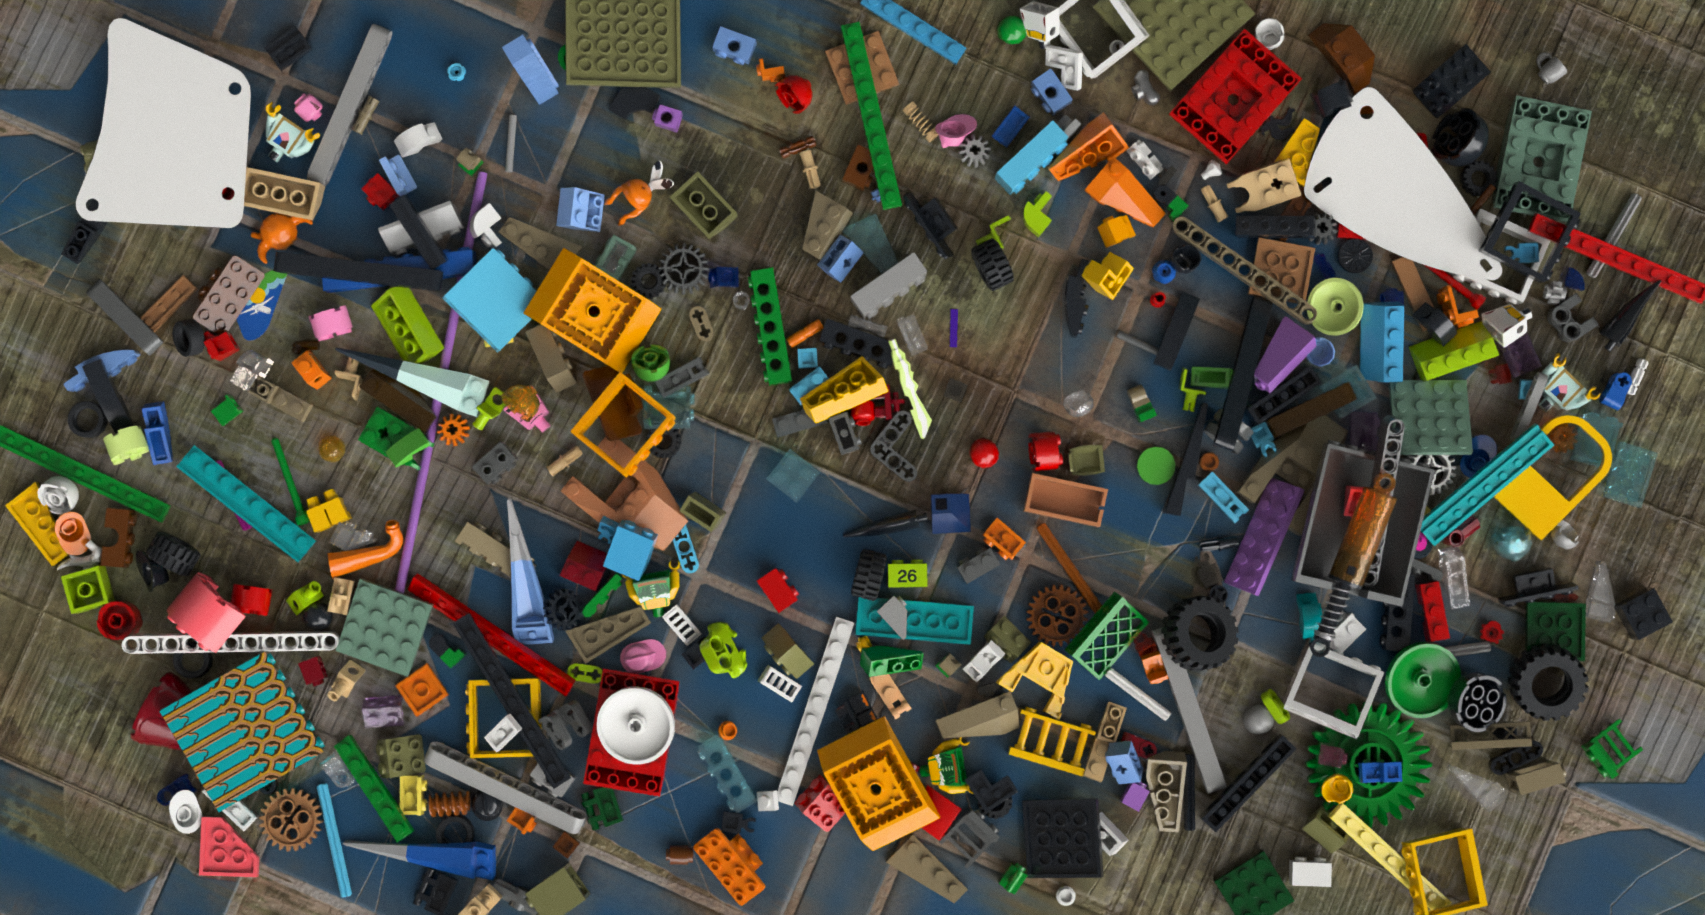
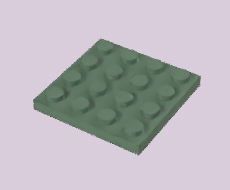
M1403 380V382L1388 383L1391 415L1400 419L1405 425L1400 455H1471L1473 453L1467 380H1428L1425 382L1423 380ZM1396 422L1392 423V429L1396 426Z
M361 578L359 579L336 651L408 677L434 604Z

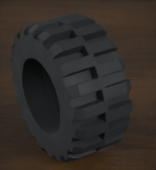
M1200 595L1178 601L1172 608H1169L1167 611L1169 616L1164 617L1162 621L1165 626L1161 628V634H1164V639L1161 640L1162 644L1167 647L1165 650L1167 655L1173 656L1171 660L1175 664L1180 663V667L1190 669V671L1208 670L1222 666V663L1230 659L1229 655L1234 654L1236 650L1234 645L1238 644L1239 640L1236 637L1239 629L1235 626V622H1237L1235 616H1231L1230 613L1232 611L1229 607H1224V602L1216 600L1212 596L1205 597V595ZM1195 615L1203 618L1211 631V640L1205 651L1197 649L1189 637V625Z
M1543 643L1541 647L1537 645L1531 646V651L1529 652L1524 650L1521 652L1523 656L1520 659L1516 657L1513 661L1516 665L1515 667H1510L1509 673L1512 676L1508 678V684L1511 686L1509 688L1510 693L1516 703L1536 719L1540 717L1543 721H1549L1550 718L1557 721L1561 719L1560 716L1567 718L1571 715L1570 711L1573 709L1577 711L1580 708L1578 706L1579 702L1583 703L1586 699L1583 695L1584 692H1588L1589 687L1585 684V682L1589 681L1588 675L1585 673L1586 669L1567 649L1561 648L1559 645L1553 644L1550 646L1548 643ZM1556 666L1561 668L1564 672V683L1561 689L1550 697L1540 698L1535 696L1532 692V681L1535 675L1546 667Z

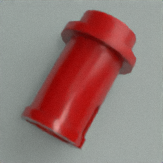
M1162 292L1154 293L1150 297V303L1155 308L1162 307L1166 300V296ZM1156 297H1159L1161 299V302H1158L1156 300Z

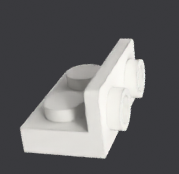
M1344 613L1340 616L1341 621L1337 623L1339 628L1334 630L1336 635L1333 636L1334 639L1330 643L1332 651L1339 650L1344 652L1366 630L1354 617L1353 613Z

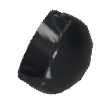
M1190 244L1176 247L1170 255L1172 267L1178 273L1184 274L1193 272L1202 260L1200 252Z
M314 602L305 608L302 619L305 626L309 629L321 631L332 623L333 614L328 612V605L325 603Z

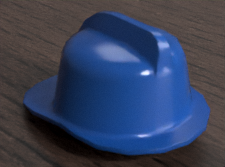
M1479 435L1472 438L1473 453L1471 455H1463L1460 462L1461 471L1465 476L1471 478L1496 456L1497 445L1493 438L1487 435Z

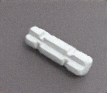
M1641 358L1637 360L1636 368L1631 373L1632 384L1627 394L1634 395L1636 393L1637 385L1639 386L1645 373L1644 370L1649 364L1648 361Z

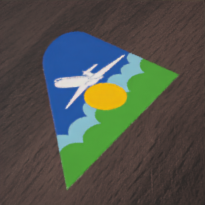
M273 270L264 274V279L236 319L244 339L249 341L255 340L263 335L269 327L287 274L274 272Z

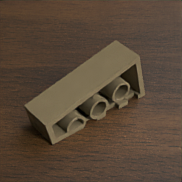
M478 521L476 524L467 522L455 542L459 545H466L470 552L484 557L483 559L494 567H499L500 571L511 577L510 543L506 545L502 542L503 538L494 532L491 535L485 531L487 527Z

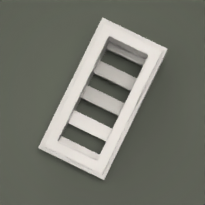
M678 604L662 616L686 646L702 634ZM678 612L680 615L671 621L669 618ZM683 618L685 621L676 627L674 624ZM686 624H689L690 627L687 628L683 633L679 631ZM693 629L695 633L686 639L684 636Z
M769 665L766 666L758 679V682L790 702H793L802 687ZM773 672V673H774L773 676L771 677V679H770L769 682L767 683L766 681H767L768 677H769L770 674ZM777 677H781L777 682L776 686H772ZM786 680V681H787L786 685L784 686L783 690L780 691V690H779L780 687L782 686V684H783L784 681ZM791 684L794 685L789 695H786Z

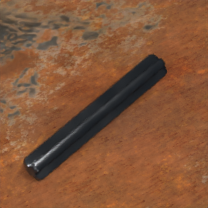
M1185 754L1187 766L1184 784V829L1186 831H1194L1195 756L1193 754Z

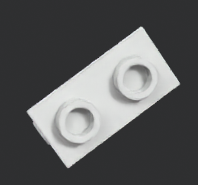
M1138 140L1127 150L1131 159L1138 164L1142 172L1150 180L1163 170V164L1160 163L1155 155L1151 158L1148 157L1151 150L1144 141Z

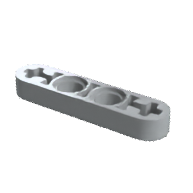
M1541 372L1535 374L1510 435L1511 442L1528 429L1546 386L1548 375Z

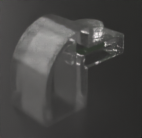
M248 350L237 360L236 363L239 366L230 382L249 391L257 375L265 378L274 361L254 350Z

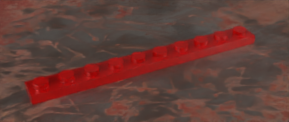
M1535 213L1527 232L1556 243L1565 225ZM1573 229L1569 235L1571 240L1566 248L1651 284L1662 280L1658 287L1696 303L1702 304L1704 301L1705 284L1576 229Z
M417 573L413 577L408 588L410 592L422 600L434 604L433 607L453 621H457L466 614L471 613L490 646L564 696L570 693L576 682L574 678Z

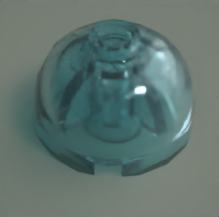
M1522 526L1502 529L1504 533L1497 535V532H1495L1491 536L1496 553L1511 561L1520 560L1530 551L1532 546L1530 529L1525 531Z

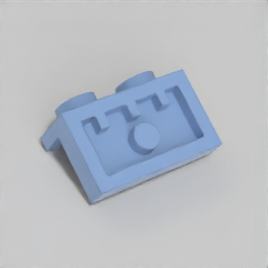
M400 155L388 159L386 156L379 159L399 196L417 189V185Z

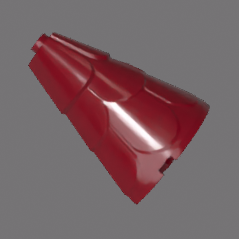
M168 672L159 680L161 682L160 686L153 687L141 706L132 727L135 733L132 732L131 739L140 744L182 750L162 717L160 710L192 693V691L177 675Z

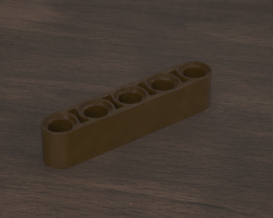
M1350 381L1275 415L1265 422L1273 438H1276L1357 400L1358 397Z

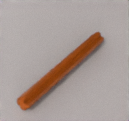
M1046 523L1040 524L1036 528L1093 612L1096 613L1102 606Z

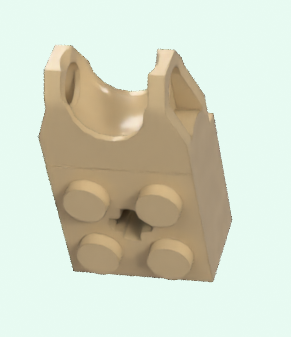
M1290 158L1243 173L1236 180L1227 183L1228 188L1243 187L1249 192V199L1241 206L1235 208L1236 213L1258 211L1301 196ZM1273 179L1282 180L1280 187L1272 186Z

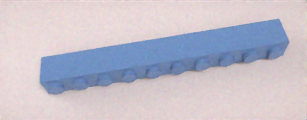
M521 35L502 47L511 64L539 105L559 94L556 89L559 85L530 38L526 40L524 35Z

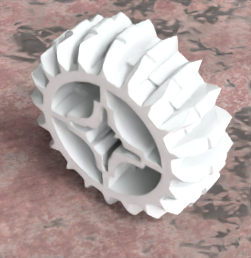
M1407 455V458L1411 460L1410 464L1416 465L1423 455ZM1426 455L1424 463L1428 464V467L1438 468L1434 472L1430 495H1434L1435 491L1437 494L1442 493V489H1448L1447 484L1453 483L1449 477H1456V474L1451 473V470H1455L1457 467L1451 466L1455 459H1448L1450 455H1435L1442 461L1443 465L1436 464L1432 455ZM1444 471L1441 480L1434 485L1437 473Z

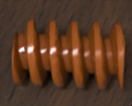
M469 790L466 791L465 796L459 791L457 797H455L453 791H451L450 797H447L446 792H443L442 798L439 797L438 792L435 793L434 798L429 794L428 805L430 815L436 817L438 812V815L443 817L446 812L447 816H451L453 812L455 816H458L460 811L463 815H467L468 810L470 811Z

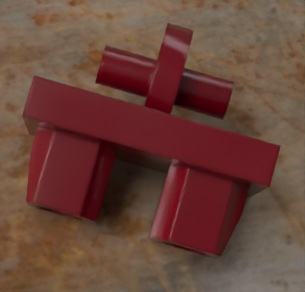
M886 384L888 392L874 398V400L884 399L885 406L875 407V417L892 420L891 405L894 404V412L900 411L899 404H904L905 400L899 399L898 392H893V400H890V385Z

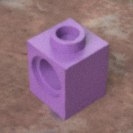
M659 105V108L655 109L652 120H655L654 123L657 127L678 132L683 113L680 110ZM670 114L672 119L669 122H663V115Z
M1142 782L1129 783L1120 801L1139 812L1150 791L1145 789L1147 785Z

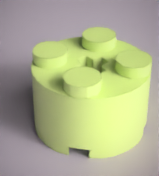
M141 426L123 428L118 430V433L114 436L111 433L103 438L113 465L121 464L128 458L131 461L137 460L142 457L141 454L149 452Z

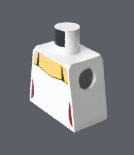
M1035 1L1020 8L1027 36L1038 40L1039 48L1046 49L1047 46L1051 45L1050 40L1057 37L1060 33L1059 8Z
M1508 304L1483 313L1482 323L1491 336L1503 347H1506L1527 332V320L1532 318V313L1528 308L1518 311L1513 305Z

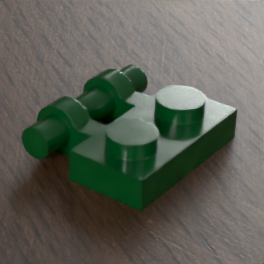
M605 787L593 790L595 798L590 799L588 792L581 794L583 800L581 803L583 808L586 809L588 815L587 822L591 824L592 831L600 829L598 821L603 820L605 827L624 821L614 789ZM592 805H598L599 815H595Z

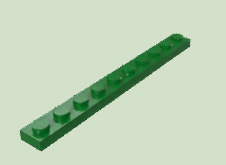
M860 22L841 25V32L882 209L900 207L902 202Z
M0 424V447L163 523L171 507L170 504Z

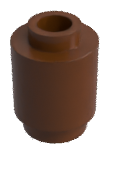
M670 845V849H666V861H670L671 865H688V863H693V847H688V845Z

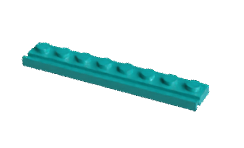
M1536 423L1533 424L1425 515L1421 532L1433 546L1437 545L1554 446L1552 441Z
M195 445L184 456L182 461L177 464L176 467L296 562L299 563L316 543V540Z

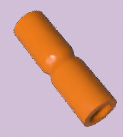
M817 319L802 330L787 337L786 340L790 347L793 348L808 337L824 329L820 320Z

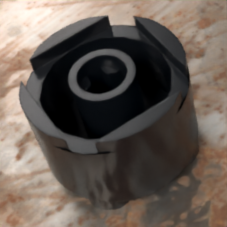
M1346 80L1342 81L1343 85L1341 86L1338 82L1318 90V95L1314 96V93L1309 94L1317 116L1321 115L1323 119L1333 115V110L1338 108L1344 110L1352 106L1351 102L1354 101Z

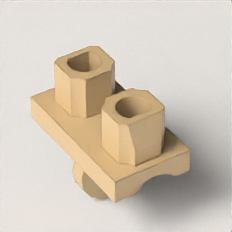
M334 578L328 612L348 615L355 581Z

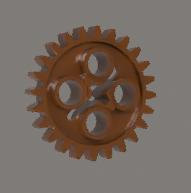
M1052 584L1051 590L1044 586L1045 592L1042 593L1038 590V598L1032 595L1034 603L1028 602V605L1032 607L1026 610L1027 613L1031 614L1026 620L1032 622L1028 625V628H1034L1031 634H1039L1037 640L1040 641L1044 638V644L1046 645L1049 641H1051L1052 647L1055 646L1056 642L1062 647L1063 641L1069 645V639H1074L1076 633L1080 632V628L1085 626L1082 624L1083 621H1088L1084 614L1089 612L1088 610H1083V607L1087 604L1085 602L1080 603L1083 597H1075L1077 591L1074 590L1070 593L1069 586L1065 590H1063L1062 584L1059 585L1058 589ZM1050 598H1055L1057 601L1056 606L1053 608L1047 606ZM1073 605V614L1066 615L1065 608ZM1045 608L1054 613L1059 611L1060 615L1072 619L1073 622L1069 623L1060 618L1055 620L1053 615L1045 613L1041 609ZM1046 615L1049 617V623L1043 626L1040 624V618ZM1061 623L1067 625V629L1063 633H1059L1057 630L1058 625Z

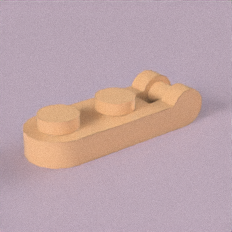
M889 674L870 677L872 685L895 719L899 718L900 714L904 711L908 712L911 710L910 705ZM899 699L901 705L895 708L892 703Z

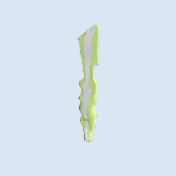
M894 338L888 341L891 347L895 370L899 372V380L904 396L909 397L913 407L910 412L921 439H924L932 420L916 394L919 385L913 380L914 372L911 371L910 363L906 360L905 353L899 349Z

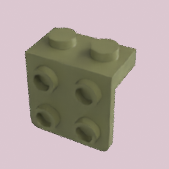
M421 735L377 740L376 753L379 756L378 771L381 778H394L425 772L426 766Z

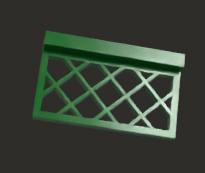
M1114 591L1064 650L1100 680L1146 627L1149 621L1133 608L1127 600ZM1125 605L1127 607V616L1119 617V611ZM1139 618L1141 623L1137 627L1132 628V619ZM1120 620H1127V629L1119 630ZM1115 621V630L1107 631L1108 623ZM1120 633H1127V639L1124 642H1119ZM1115 634V643L1107 644V635ZM1102 636V645L1094 646L1096 637ZM1115 647V653L1107 657V648ZM1102 649V658L1094 659V650ZM1084 651H1090L1089 660H1082L1079 657ZM1102 662V668L1096 673L1094 671V663Z

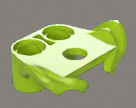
M724 622L708 625L709 635L701 642L700 651L710 671L714 674L729 673L732 678H737L747 667L746 650L742 649L738 652L731 638L737 637V633ZM725 644H728L730 646L731 653H729Z

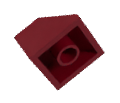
M577 541L567 557L560 576L591 590L598 591L607 570L603 564L608 553Z

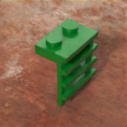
M1620 719L1609 724L1607 728L1601 730L1590 741L1581 745L1588 759L1596 765L1598 772L1604 778L1614 779L1619 775L1616 770L1643 750L1642 747L1634 750L1616 726L1622 722ZM1612 730L1630 753L1628 756L1624 757L1607 733ZM1601 737L1605 739L1621 760L1619 763L1615 764L1598 740Z

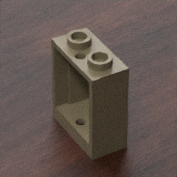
M1550 760L1505 773L1510 792L1518 795H1524L1566 782L1564 778L1566 777V771L1563 765Z

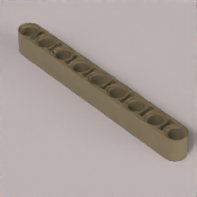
M1178 217L1174 220L1173 231L1182 240L1196 247L1202 254L1301 323L1309 325L1315 321L1317 311L1308 302L1189 219ZM1178 223H1185L1187 228L1184 231H1179L1176 226ZM1199 233L1203 239L1200 242H1195L1192 240V236ZM1214 244L1218 247V251L1211 253L1207 249L1208 246ZM1230 255L1234 258V262L1226 264L1223 258ZM1246 266L1250 272L1247 275H1242L1239 272V268ZM1262 277L1266 283L1263 286H1258L1255 284V279ZM1277 288L1281 291V295L1273 297L1270 291ZM1293 299L1297 302V306L1289 308L1286 302ZM1309 310L1312 312L1313 317L1305 319L1302 313Z

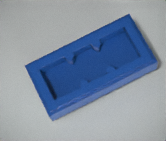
M1014 106L993 133L992 138L1007 148L1030 117Z

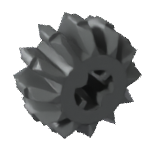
M1315 213V243L1319 245L1322 241L1326 245L1328 240L1332 241L1334 239L1332 234H1336L1337 230L1332 227H1335L1337 223L1330 222L1333 216L1326 219V213H1322L1321 217L1318 213ZM1320 225H1322V229H1325L1322 233H1320V229L1317 228Z

